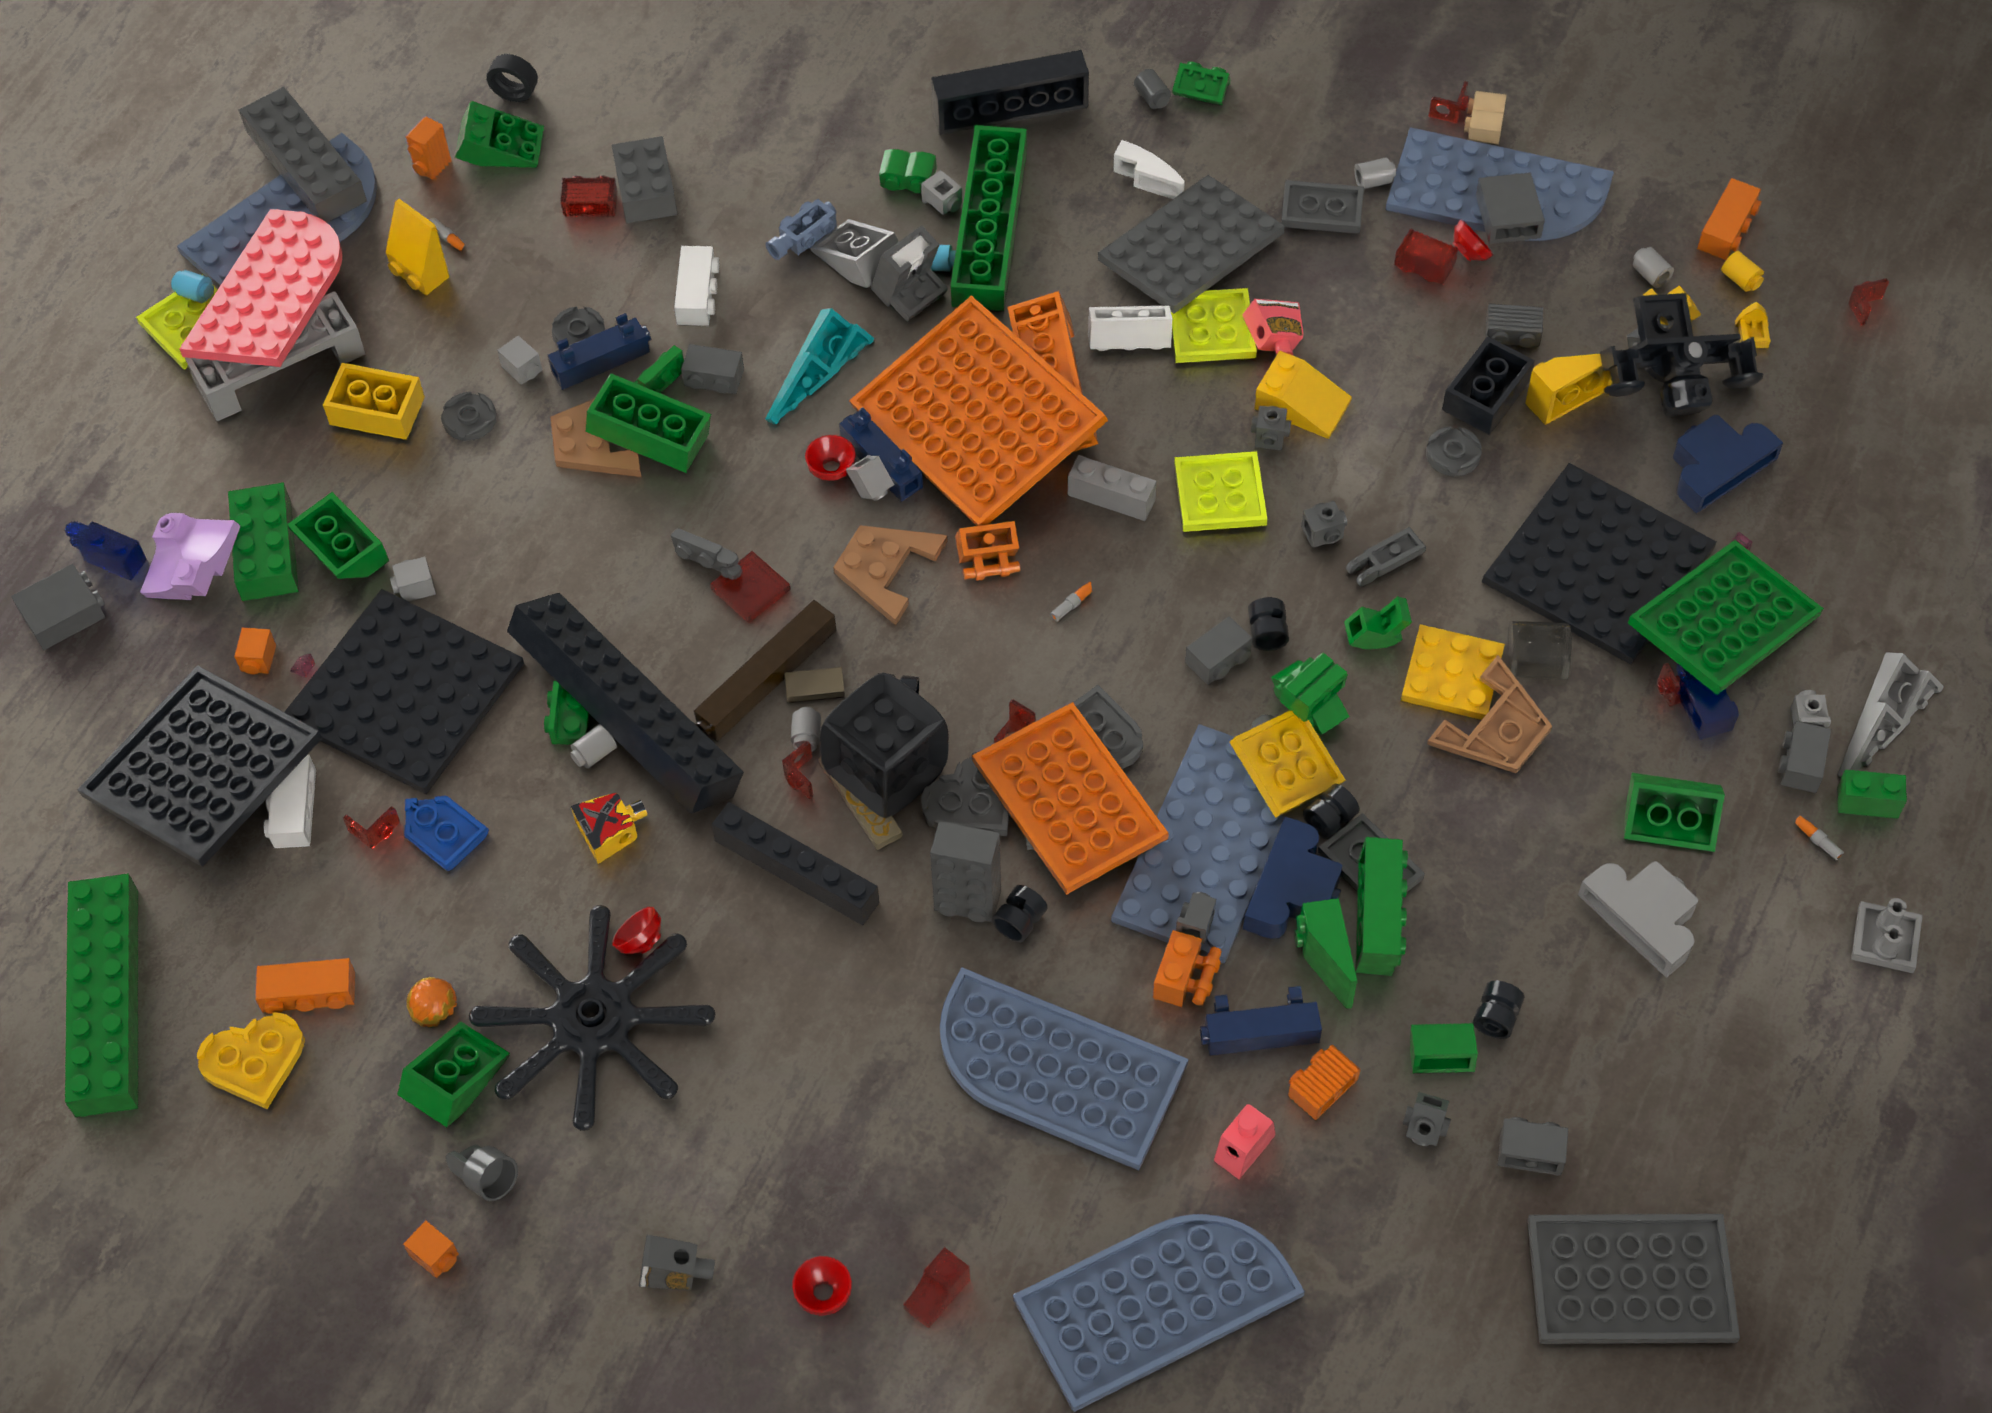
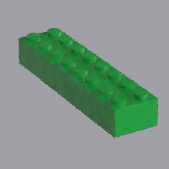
M975 125L950 286L951 307L960 306L972 295L987 310H1005L1027 153V129Z
M129 873L68 882L65 1103L75 1118L138 1109V889Z

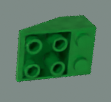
M470 101L461 120L454 158L477 166L536 168L539 161L544 126Z

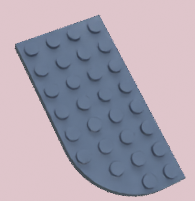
M1410 127L1396 176L1388 196L1386 210L1456 225L1462 219L1473 230L1486 232L1476 199L1479 178L1531 172L1545 222L1541 238L1528 240H1553L1571 235L1583 229L1598 216L1605 205L1614 171Z
M340 133L329 142L361 180L367 202L327 222L335 230L340 242L351 235L368 217L374 205L377 191L375 174L368 157L343 133ZM279 175L177 245V248L181 255L206 277H209L219 288L270 209L302 211L307 214H313L285 179Z
M1199 724L1157 815V818L1168 831L1169 837L1167 840L1139 855L1111 916V922L1168 943L1172 930L1176 931L1177 919L1180 917L1184 902L1190 903L1193 892H1204L1216 899V909L1206 942L1201 944V955L1208 956L1210 948L1217 947L1222 950L1219 960L1225 964L1283 822L1284 814L1277 818L1273 815L1229 743L1234 737Z
M962 967L946 997L941 1013L940 1040L945 1062L957 1083L973 1099L994 1111L1140 1170L1187 1068L1189 1059Z
M1191 1214L1171 1218L1145 1229L1014 1294L1013 1301L1074 1413L1303 1297L1305 1291L1282 1253L1258 1231L1230 1218L1208 1214Z

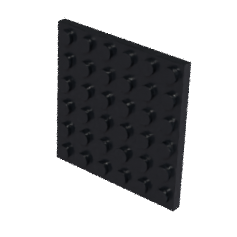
M1568 463L1484 574L1482 583L1632 665L1649 640L1628 624L1630 616L1704 563L1714 550L1717 541Z
M381 589L284 713L318 730L322 736L321 742L427 794L524 665L523 657Z
M197 665L77 790L82 797L203 867L321 741L322 736L318 730Z

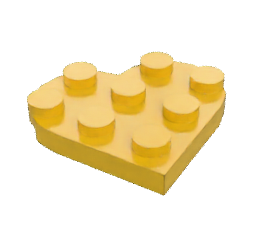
M277 1012L272 1013L273 1016H265L258 1021L256 1018L253 1019L244 1029L229 1027L230 1030H224L215 1035L213 1033L209 1034L201 1043L197 1052L198 1068L204 1079L219 1089L268 1109L300 1058L305 1043V1037L296 1021L286 1014Z

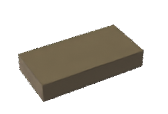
M842 667L784 673L787 702L845 697Z

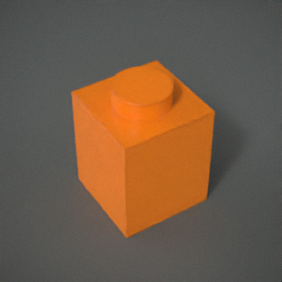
M242 627L234 655L241 672L252 675L258 673L269 674L276 648L271 630Z
M426 1220L403 1243L408 1255L436 1279L442 1272L445 1273L453 1267L457 1259L456 1257L459 1255L454 1243Z

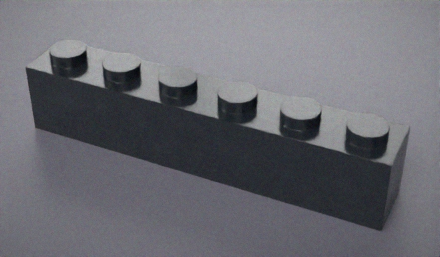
M730 802L727 803L712 823L714 839L717 843L861 925L865 924L880 903L877 885Z

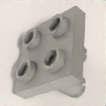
M1899 898L1891 899L1887 907L1861 901L1858 906L1851 960L1914 973L1917 965L1922 915L1906 911V903Z

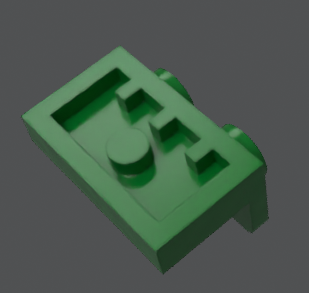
M1189 61L1187 64L1180 62L1172 93L1173 95L1222 106L1227 86H1230V74L1219 67L1207 69L1196 62Z
M673 345L667 352L662 353L651 367L642 371L634 383L662 393L682 374L681 369L684 362L682 350Z
M553 681V690L547 693V706L550 708V715L545 716L544 731L549 733L552 744L571 745L588 733L590 713L565 689H562L557 681Z

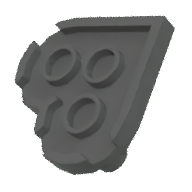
M1096 685L1073 702L1122 769L1132 765L1143 752V739L1140 727L1099 685Z
M972 757L965 759L961 764L959 762L954 774L939 776V780L924 788L921 797L922 812L928 826L937 828L939 821L997 832L1001 836H1007L1010 814L975 766Z

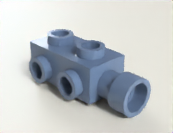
M817 199L813 203L805 202L798 214L794 217L786 216L781 221L779 227L780 236H775L766 242L767 251L774 259L779 260L788 253V249H791L797 255L806 249H810L818 240L830 234L837 227L836 209L828 201L823 203Z

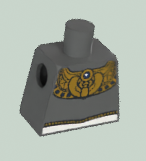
M646 1235L639 1287L690 1290L693 1277L713 1279L715 1260L697 1258L698 1245L695 1243Z

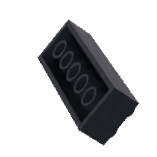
M1082 50L931 77L933 115L939 135L975 129V125L992 126L1084 109L1089 106V70Z

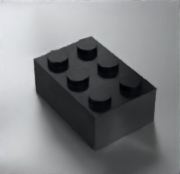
M1487 336L1445 390L1442 410L1490 435L1529 384L1535 360Z

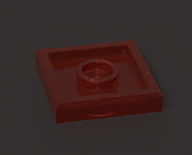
M753 551L739 561L738 565L742 568V574L739 578L732 580L720 575L710 583L711 590L748 623L791 590L790 584Z

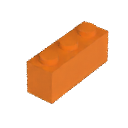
M1731 178L1701 233L1697 249L1724 260L1728 259L1732 251L1736 252L1743 238L1740 236L1741 233L1746 234L1752 223L1750 217L1751 215H1757L1762 201L1758 200L1761 189Z
M349 958L257 966L255 1000L262 1013L266 1012L269 1014L274 1012L282 1013L287 1010L307 1012L321 1007L340 1009L345 1005H355V970Z

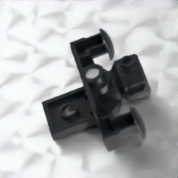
M1686 293L1643 295L1634 298L1633 302L1640 343L1627 350H1615V346H1610L1600 352L1603 371L1610 370L1612 385L1603 389L1605 394L1613 397H1623L1637 393L1645 385V381L1639 380L1637 369L1645 368V371L1650 376L1664 383L1660 396L1664 413L1667 417L1689 416L1710 408L1713 400L1708 378L1701 375L1700 367L1703 364L1729 363L1731 377L1723 380L1722 384L1732 389L1753 386L1760 382L1764 376L1763 373H1758L1755 360L1757 352L1754 337H1750L1740 343H1733L1741 339L1740 334L1693 336ZM1660 316L1667 319L1668 329L1661 325Z

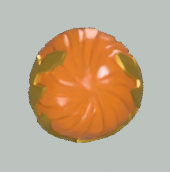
M427 977L418 981L411 988L407 996L406 1007L413 1022L422 1027H436L439 1025L440 1020H444L447 1016L453 1014L454 1007L457 1004V997L449 982L440 978Z

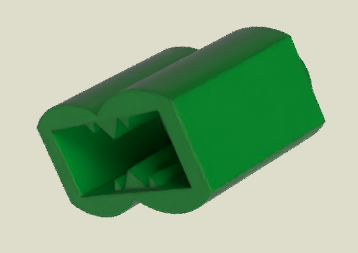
M899 149L885 150L879 172L880 186L891 191L907 189L914 193H922L921 184L936 173V155L927 152L909 153Z

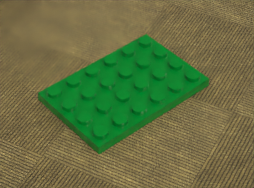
M1734 540L1632 614L1628 624L1718 695L1817 619L1824 608Z

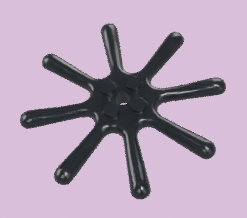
M597 905L590 911L587 975L580 981L573 982L567 980L525 935L518 934L510 939L508 943L510 951L555 990L557 998L553 1005L546 1008L475 1006L469 1013V1021L476 1027L544 1024L553 1029V1038L546 1045L497 1082L494 1091L501 1100L512 1099L561 1053L574 1051L579 1054L580 1068L573 1125L580 1131L591 1129L595 1122L596 1064L598 1057L606 1051H616L660 1098L668 1100L677 1094V1083L630 1042L628 1033L632 1027L639 1024L707 1026L715 1019V1010L710 1005L637 1007L631 1002V994L634 990L684 952L687 947V940L681 934L675 933L670 935L622 980L614 982L606 979L604 976V965L611 912L604 905ZM591 1012H598V1014L595 1017L586 1018L587 1014Z

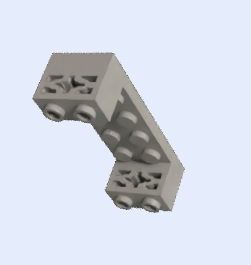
M334 291L323 297L281 367L187 357L185 360L195 385L215 420L219 421L241 411L234 391L327 348L332 349L340 364L350 362L366 353L356 324Z

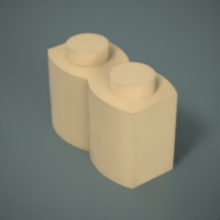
M1476 91L1475 98H1469L1467 114H1472V116H1466L1464 132L1469 133L1468 140L1499 145L1507 95Z

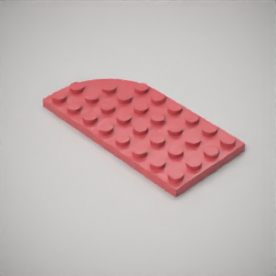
M270 209L179 348L182 356L281 367L340 270L343 254L335 230L319 217L302 211Z

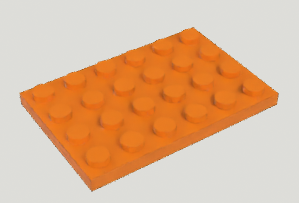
M1073 702L972 755V761L1066 895L1162 843L1169 837L1168 831Z

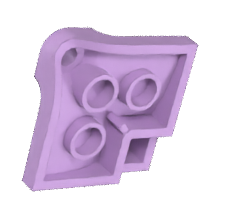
M169 513L161 517L152 536L156 543V551L140 593L147 598L191 600L192 595L206 596L213 576L223 575L240 525L234 520L195 519L183 513Z

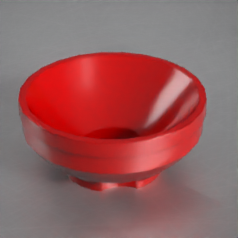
M1462 219L1455 225L1454 241L1452 243L1467 260L1487 261L1494 255L1484 241Z
M825 435L816 438L809 444L805 453L806 465L809 471L819 479L830 481L838 480L848 475L846 469L854 465L856 459L852 443L838 435ZM834 461L839 464V467L834 471H828L824 469V465L827 462Z
M650 906L632 915L617 930L612 939V945L623 954H644L652 949L661 937V916L657 910Z
M818 1256L805 1261L797 1269L793 1278L792 1289L796 1301L805 1311L817 1316H826L839 1311L847 1303L852 1290V1280L848 1269L841 1261L828 1256ZM821 1284H828L833 1289L832 1296L826 1300H819L814 1296L815 1288Z

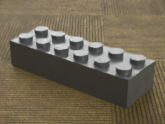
M285 87L239 109L246 132L314 216L329 222L367 202L361 180Z

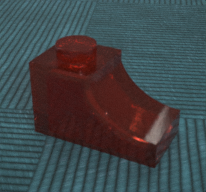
M945 1247L925 1268L917 1287L903 1304L904 1309L927 1328H930L970 1281V1267Z

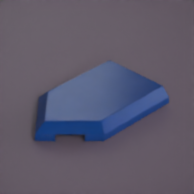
M436 796L435 799L418 800L417 798L405 799V838L446 871L454 869L487 837L489 828L448 796Z

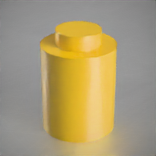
M1740 251L1730 255L1721 268V272L1745 292L1751 289L1753 291L1756 290L1764 281V271Z

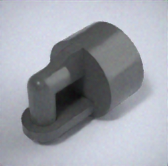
M472 1145L460 1153L452 1151L446 1155L449 1169L463 1179L467 1188L487 1201H496L503 1198L510 1192L517 1180L518 1166L515 1160L493 1146L481 1147L479 1145Z

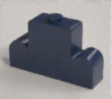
M1713 415L1700 425L1691 426L1677 440L1673 459L1683 468L1676 489L1677 495L1697 514L1776 461L1783 442L1762 424L1751 423L1743 429L1742 435H1740L1719 415Z
M1286 816L1284 817L1245 913L1243 930L1266 938H1279L1287 930L1288 918L1296 919L1297 915H1301L1302 903L1338 899L1340 897L1341 889L1337 887L1340 882L1342 864L1316 855L1319 834L1313 826Z

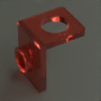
M1464 81L1457 102L1432 97L1429 117L1457 123L1461 111H1466L1470 98V96L1466 95L1468 82ZM1436 106H1446L1450 112L1446 114L1437 111Z
M1887 278L1873 282L1867 281L1861 285L1854 286L1848 304L1860 325H1865L1869 317L1871 307L1868 302L1884 297L1889 283ZM1859 304H1862L1863 313L1860 312Z
M1669 663L1663 664L1657 679V687L1669 706L1699 697V692L1688 673L1675 676ZM1679 682L1688 686L1689 692L1686 695L1677 694L1680 688Z
M1012 699L1009 702V721L994 737V743L1004 739L1007 733L1017 732L1036 722L1035 712Z
M806 741L784 758L782 763L788 784L794 790L799 789L805 796L811 799L813 797L812 783L798 770L812 758L811 744ZM804 753V755L802 756V758H801L799 761H797V762L794 763L795 759H796L800 754Z
M392 806L367 830L347 814L343 817L348 831L371 849L382 840L387 839L392 834L394 828L400 823L396 809Z

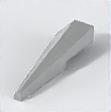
M1885 653L1838 772L1840 778L1845 769L1858 771L1862 766H1868L1873 761L1871 757L1879 749H1885L1911 722L1910 717L1918 709H1924L1928 705L1927 700L1934 693L1942 691L1944 686L1930 671L1919 670L1905 654Z

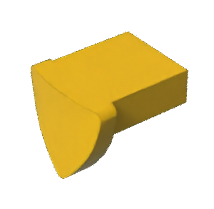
M1755 302L1738 315L1735 320V326L1739 330L1740 342L1754 337L1756 348H1769L1771 341L1768 329V316L1763 306Z

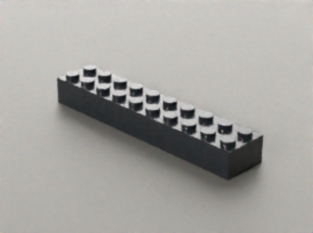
M555 593L515 606L507 632L691 814L734 797L744 771L569 603L560 593Z

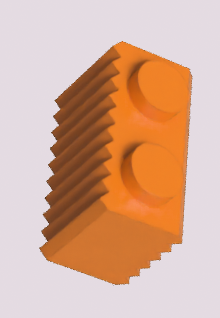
M425 116L405 138L409 146L408 151L413 160L414 171L420 176H426L433 180L452 161L443 125Z
M1331 1045L1326 1051L1320 1049L1310 1061L1312 1065L1305 1071L1299 1069L1289 1080V1098L1297 1103L1299 1107L1303 1108L1314 1120H1317L1359 1079L1361 1069L1334 1045Z

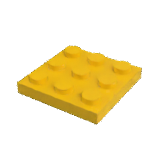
M1420 624L1401 701L1482 720L1489 712L1494 690L1480 681V676L1497 655L1502 658L1505 644Z
M1292 710L1234 737L1229 742L1275 818L1320 796L1333 784L1341 785L1346 781L1310 721L1303 722Z

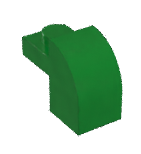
M1399 596L1380 611L1360 607L1344 621L1349 645L1367 650L1387 648L1403 640L1401 631L1412 623L1407 599Z

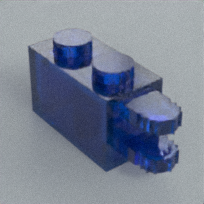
M71 521L65 527V532L70 538L71 545L80 550L86 562L132 581L147 561L139 541L91 521L87 526L78 523V521Z
M1677 664L1676 670L1678 676H1680V683L1676 693L1700 740L1733 731L1739 711L1736 703L1730 700L1726 689L1716 695Z

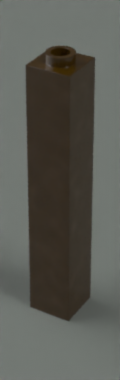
M815 600L809 603L694 710L695 725L706 736L709 735L718 742L785 679L784 673L793 672L837 631L835 615Z

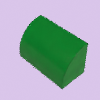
M1474 1024L1411 1025L1410 1056L1412 1073L1475 1072L1478 1051Z

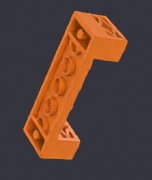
M1053 292L1007 307L1012 332L1083 394L1071 338L1075 337L1072 321L1060 292ZM1096 432L1073 452L1098 445Z

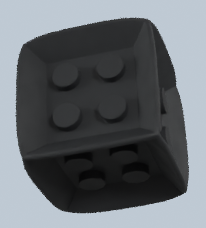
M884 672L872 677L845 698L827 716L821 727V761L828 775H831L870 810L883 818H888L901 811L919 796L926 786L929 787L940 775L948 759L949 732L947 723L942 715L905 683Z

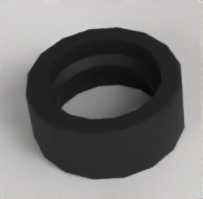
M502 54L493 60L487 72L486 81L492 91L501 98L512 102H523L531 97L538 82V75L534 67L523 58L513 54ZM502 73H508L515 76L523 84L509 80Z

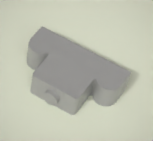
M1657 861L1650 863L1630 881L1626 880V872L1619 865L1607 863L1600 866L1582 881L1578 896L1667 978L1685 963L1693 947V933L1682 925L1693 916L1698 898L1686 888L1684 882L1679 877L1673 876Z

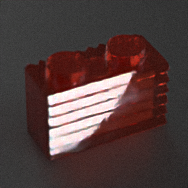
M604 175L597 178H583L581 176L562 178L560 202L563 216H615L617 202L615 178H609Z
M1410 229L1396 251L1394 265L1404 272H1413L1423 276L1429 282L1444 284L1453 266H1455L1458 248L1456 246L1453 247L1452 244L1448 245L1447 242L1443 243L1442 240L1438 241L1437 238L1433 239L1432 236L1429 237Z

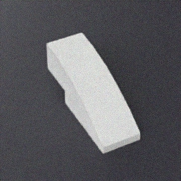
M1124 140L1120 142L1114 153V172L1134 178V187L1167 198L1174 199L1184 192L1185 181L1165 161L1137 145Z

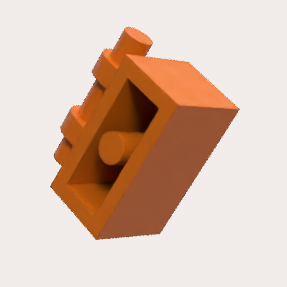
M1015 521L959 528L955 536L960 563L973 562V567L963 568L964 580L975 578L976 581L985 580V577L994 575L1007 577L1010 576V573L1020 572L1019 561L1008 562V557L1015 556L1019 550ZM998 559V564L983 565V560Z
M1172 930L1154 981L1153 999L1183 1007L1187 992L1194 994L1192 1002L1203 1006L1206 997L1211 994L1213 988L1211 982L1214 973L1219 971L1221 965L1219 959L1222 950L1217 947H1211L1208 956H1201L1202 938ZM1196 968L1202 970L1198 980L1192 979Z

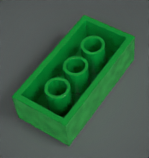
M610 373L587 410L585 432L686 473L709 435L711 414Z
M284 482L228 491L230 520H234L240 525L232 548L234 583L242 601L299 592L294 533L287 526L293 520L292 506Z
M1366 837L1358 858L1356 973L1392 976L1395 967L1401 965V958L1405 955L1406 937H1401L1402 926L1405 927L1407 919V909L1402 908L1403 898H1406L1407 879L1402 878L1403 869L1407 868L1408 851L1403 850L1402 839Z

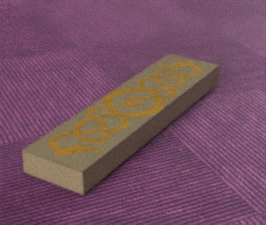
M821 756L818 757L819 764L876 850L903 837L901 829L892 816L883 818L870 810L844 786L828 775L822 765Z

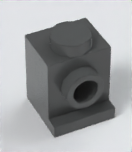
M1193 892L1190 903L1184 902L1180 917L1177 919L1176 931L1202 938V943L1205 944L1215 915L1216 899L1204 892Z

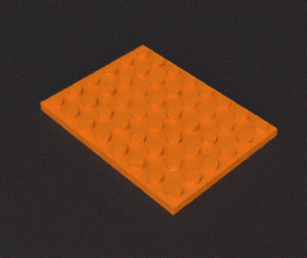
M972 295L849 400L852 407L857 411L863 407L871 415V420L900 450L905 449L910 454L912 462L922 471V474L976 526L989 525L1108 421L1106 415Z

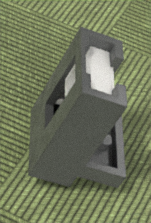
M922 225L882 254L871 286L872 291L887 307L892 305L907 322L946 294L948 287L931 270L940 244Z

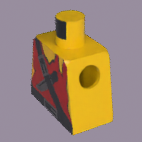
M618 793L608 794L571 806L574 820L598 864L635 841L638 836L634 822L648 816L641 800L625 806Z

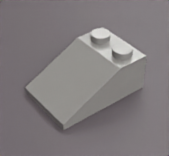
M848 219L830 234L816 242L810 249L848 281L867 288L872 286L882 254L897 244L898 239L895 232Z

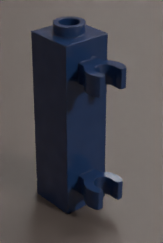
M624 313L616 317V326L572 345L568 344L567 338L556 342L558 351L547 356L551 372L560 388L564 390L650 353L648 341L651 340V336L645 325L641 327L636 317L628 320L627 314Z
M863 407L853 415H848L839 423L840 436L852 443L856 456L860 460L867 455L880 457L894 483L889 490L901 502L923 488L922 471L912 462L910 454L905 449L900 450L871 420V415Z
M1296 986L1288 987V1005L1229 1012L1227 994L1217 995L1214 997L1215 1013L1206 1014L1205 1026H1200L1202 1045H1208L1209 1056L1320 1043L1322 1026L1317 1002L1303 1003L1301 987Z

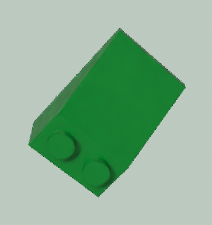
M1339 898L1302 903L1301 915L1296 916L1297 929L1294 930L1296 947H1302L1304 959L1346 1009L1352 1008L1357 986V976Z
M460 1021L403 1068L397 1095L443 1126L448 1127L470 1107L509 1058L510 1053Z

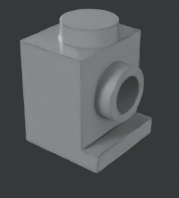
M938 171L921 184L922 201L925 204L929 203L941 214L944 215L948 211L955 212L960 208L962 204V187L943 171Z
M1804 690L1799 695H1795L1791 705L1793 726L1796 721L1829 728L1831 717L1828 716L1825 695H1817L1814 690Z

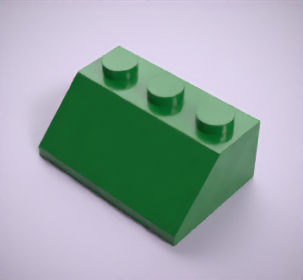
M333 492L287 524L288 528L337 579L368 577L390 561L382 542Z
M1631 773L1626 803L1624 839L1715 852L1725 798L1722 785Z

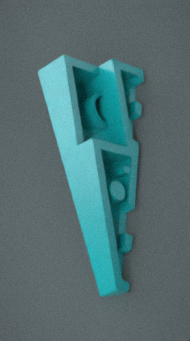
M832 308L821 309L765 420L772 424H778L783 416L799 406L798 404L804 398L813 394L840 371V368L845 363L854 359L858 352L866 345L871 344L875 338L858 324L849 323Z

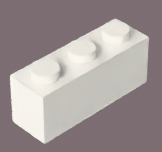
M681 246L674 305L677 325L709 326L710 315L715 314V300L712 299V294H717V278H714V273H719V257H714L713 246Z
M1170 306L1089 307L1088 338L1090 349L1106 351L1109 349L1134 350L1136 348H1151L1159 350L1171 348L1172 315Z
M307 755L266 799L269 820L264 822V833L266 838H270L274 848L310 846L316 768L310 755Z

